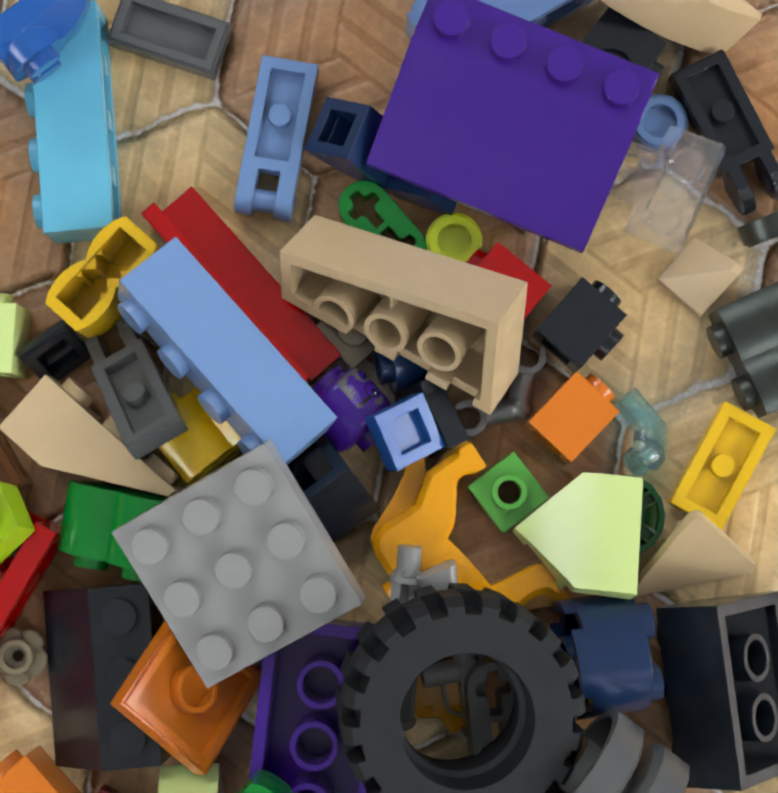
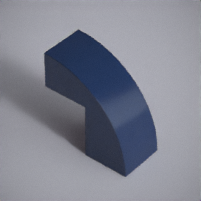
M330 97L326 98L305 150L358 181L366 180L376 183L391 196L439 213L453 214L457 202L366 166L383 118L379 112L370 105Z

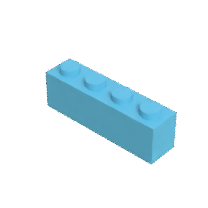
M90 1L86 20L77 35L59 53V60L62 65L41 82L35 85L32 82L26 83L24 88L26 108L29 116L35 117L36 138L29 139V159L33 172H39L40 194L33 195V216L37 228H43V233L57 244L93 241L106 225L122 217L110 48L107 42L108 21L96 1Z

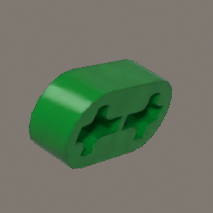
M366 180L357 181L347 186L341 193L338 206L340 220L343 224L380 236L385 235L389 231L397 241L405 243L410 240L414 243L413 246L426 250V242L421 232L379 185ZM359 196L364 202L369 201L371 198L377 200L374 205V213L382 224L375 228L365 216L354 220L351 217L354 213L353 199Z

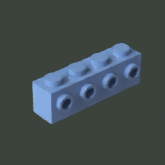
M174 237L119 280L118 300L121 303L117 305V308L123 319L135 332L139 334L145 330L161 347L157 350V353L163 364L177 378L181 379L185 375L201 392L197 396L199 403L214 421L222 424L226 420L241 437L238 441V446L243 454L271 438L288 465L321 437L338 418L177 237Z

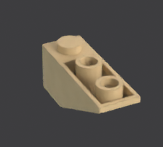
M45 374L0 424V430L40 466L168 497L182 490L174 483L180 474L158 454L153 452L148 459L143 456L138 460L131 455L123 443L112 415L104 420L89 406L96 399L71 377H68L62 383Z

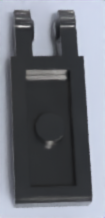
M721 49L671 73L668 81L678 101L684 107L687 118L718 178L723 177L725 190L739 214L741 213L742 216H745L757 208L753 191L741 170L742 167L754 162L756 175L767 195L773 198V200H777L778 163L772 153L775 148L725 52Z

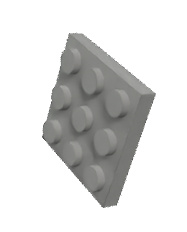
M271 438L129 520L112 532L207 689L363 604L366 598Z

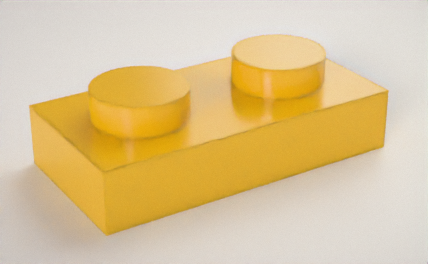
M727 401L720 402L666 503L686 514L699 510L722 530L774 435L776 428Z

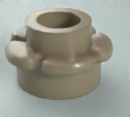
M16 627L9 628L0 641V674L4 675L5 681L9 684H27L30 682L31 677L41 675L47 666L48 654L45 641L33 629L27 628L24 631H20ZM17 650L22 651L24 654L22 661H17L14 658V653Z

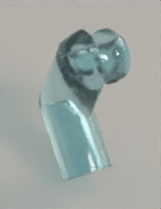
M635 387L620 398L614 406L634 430L633 447L624 453V463L634 475L644 476L651 469L658 470L666 459L667 428L663 419Z

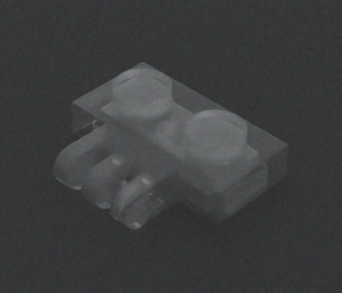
M673 125L669 126L659 151L631 142L626 155L639 158L636 167L622 163L617 175L629 179L628 186L625 189L619 184L613 183L608 195L634 206L623 232L680 255L727 148L721 143Z

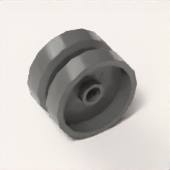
M612 708L602 713L584 730L581 750H568L566 759L574 769L565 785L554 780L546 790L547 793H684L689 781L690 766L659 742L643 748L644 730L617 709Z

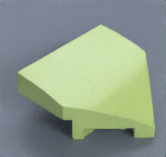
M583 472L513 529V533L524 546L528 544L555 577L554 583L560 590L567 586L571 592L631 600L637 595L643 478Z

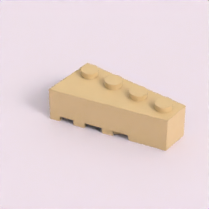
M314 215L280 250L282 299L345 334L352 328L364 334L375 346L374 350L393 361L398 355L405 357L428 370L425 379L442 389L447 390L449 385L453 384L475 397L471 405L491 415L518 375L528 282Z

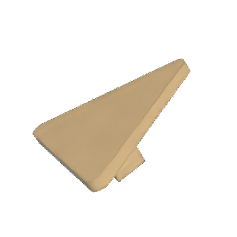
M699 510L689 512L683 520H677L676 529L668 539L663 538L661 540L659 550L638 574L636 596L749 574L755 570L756 566L753 559Z

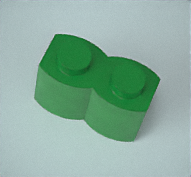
M69 480L57 550L74 555L73 564L75 566L94 570H108L109 564L123 568L121 577L142 582L112 532L169 497L140 492L107 483Z

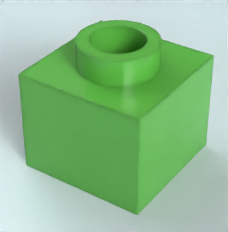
M514 451L465 487L500 533H505L550 498ZM504 481H512L519 488V497L514 503L506 504L498 496V488Z

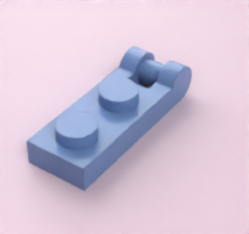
M262 55L236 189L235 213L250 216L253 215L254 211L273 214V220L291 223L319 76L317 64ZM260 173L279 176L277 192L258 189Z

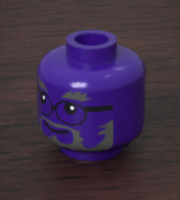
M339 366L335 367L312 387L313 391L338 417L324 434L339 452L348 451L357 445L364 453L375 444L364 417L389 406L390 402L361 369L351 368L343 371Z

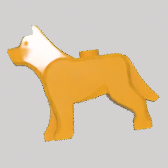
M465 441L446 451L427 472L424 458L405 468L393 498L374 525L370 537L376 557L389 577L397 567L398 545L413 544L422 546L421 572L444 561L455 560L458 583H467L475 590L482 591L486 587L500 592L509 600L515 603L518 602L526 610L551 607L554 601L570 599L564 588L560 590L554 583L555 577L543 563L530 564L494 583H488L471 561L448 539L454 527L456 517L458 480L464 475L475 474L486 467V464L471 442ZM390 580L382 584L389 599H391L392 584ZM451 656L443 658L441 660L451 659ZM419 674L416 682L414 713L420 719H439L454 735L464 726L462 717L454 716L446 709L443 702L441 685L424 688L421 674ZM457 682L445 684L448 706L454 710L461 711Z

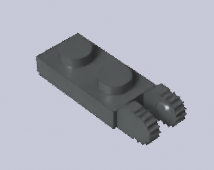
M122 319L116 325L118 334L126 347L111 354L106 343L98 336L85 340V344L94 363L91 366L92 372L123 443L131 455L138 460L189 429L152 352L139 333L135 332Z

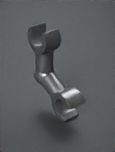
M544 346L539 351L538 363L536 365L524 367L519 363V372L511 384L509 399L500 400L491 415L471 405L473 400H463L457 403L454 407L456 412L471 409L479 415V424L473 429L465 430L469 438L479 436L485 427L510 421H523L529 418L532 413V397L536 375L543 369L547 359Z

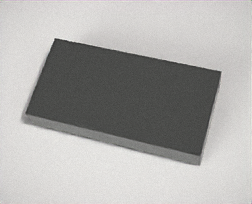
M121 0L108 34L107 42L110 47L215 81L233 28L230 22L162 0Z

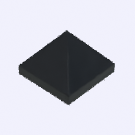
M63 319L43 330L16 352L17 356L40 379L46 374L59 381L91 358L85 341Z

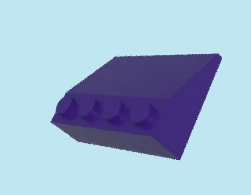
M427 0L409 43L366 166L583 253L638 129L660 73L478 0Z

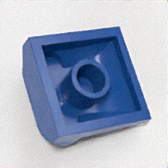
M19 0L0 14V62L17 82L29 77L35 85L47 78L62 65L59 60V53L77 35L86 20L90 0Z

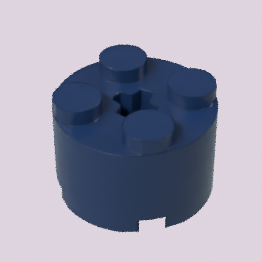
M591 595L557 600L552 603L551 611L561 613L560 622L550 623V629L561 640L560 647L572 657L579 676L574 681V685L584 693L586 712L581 716H576L575 721L598 718L602 713L612 708L617 709L622 714L647 710L651 701L663 699L664 680L662 672L657 663H652L648 639L655 637V620L652 609L647 602L636 604L634 598L628 600Z

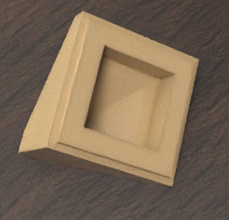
M693 237L657 281L700 317L740 275L744 268L733 259Z

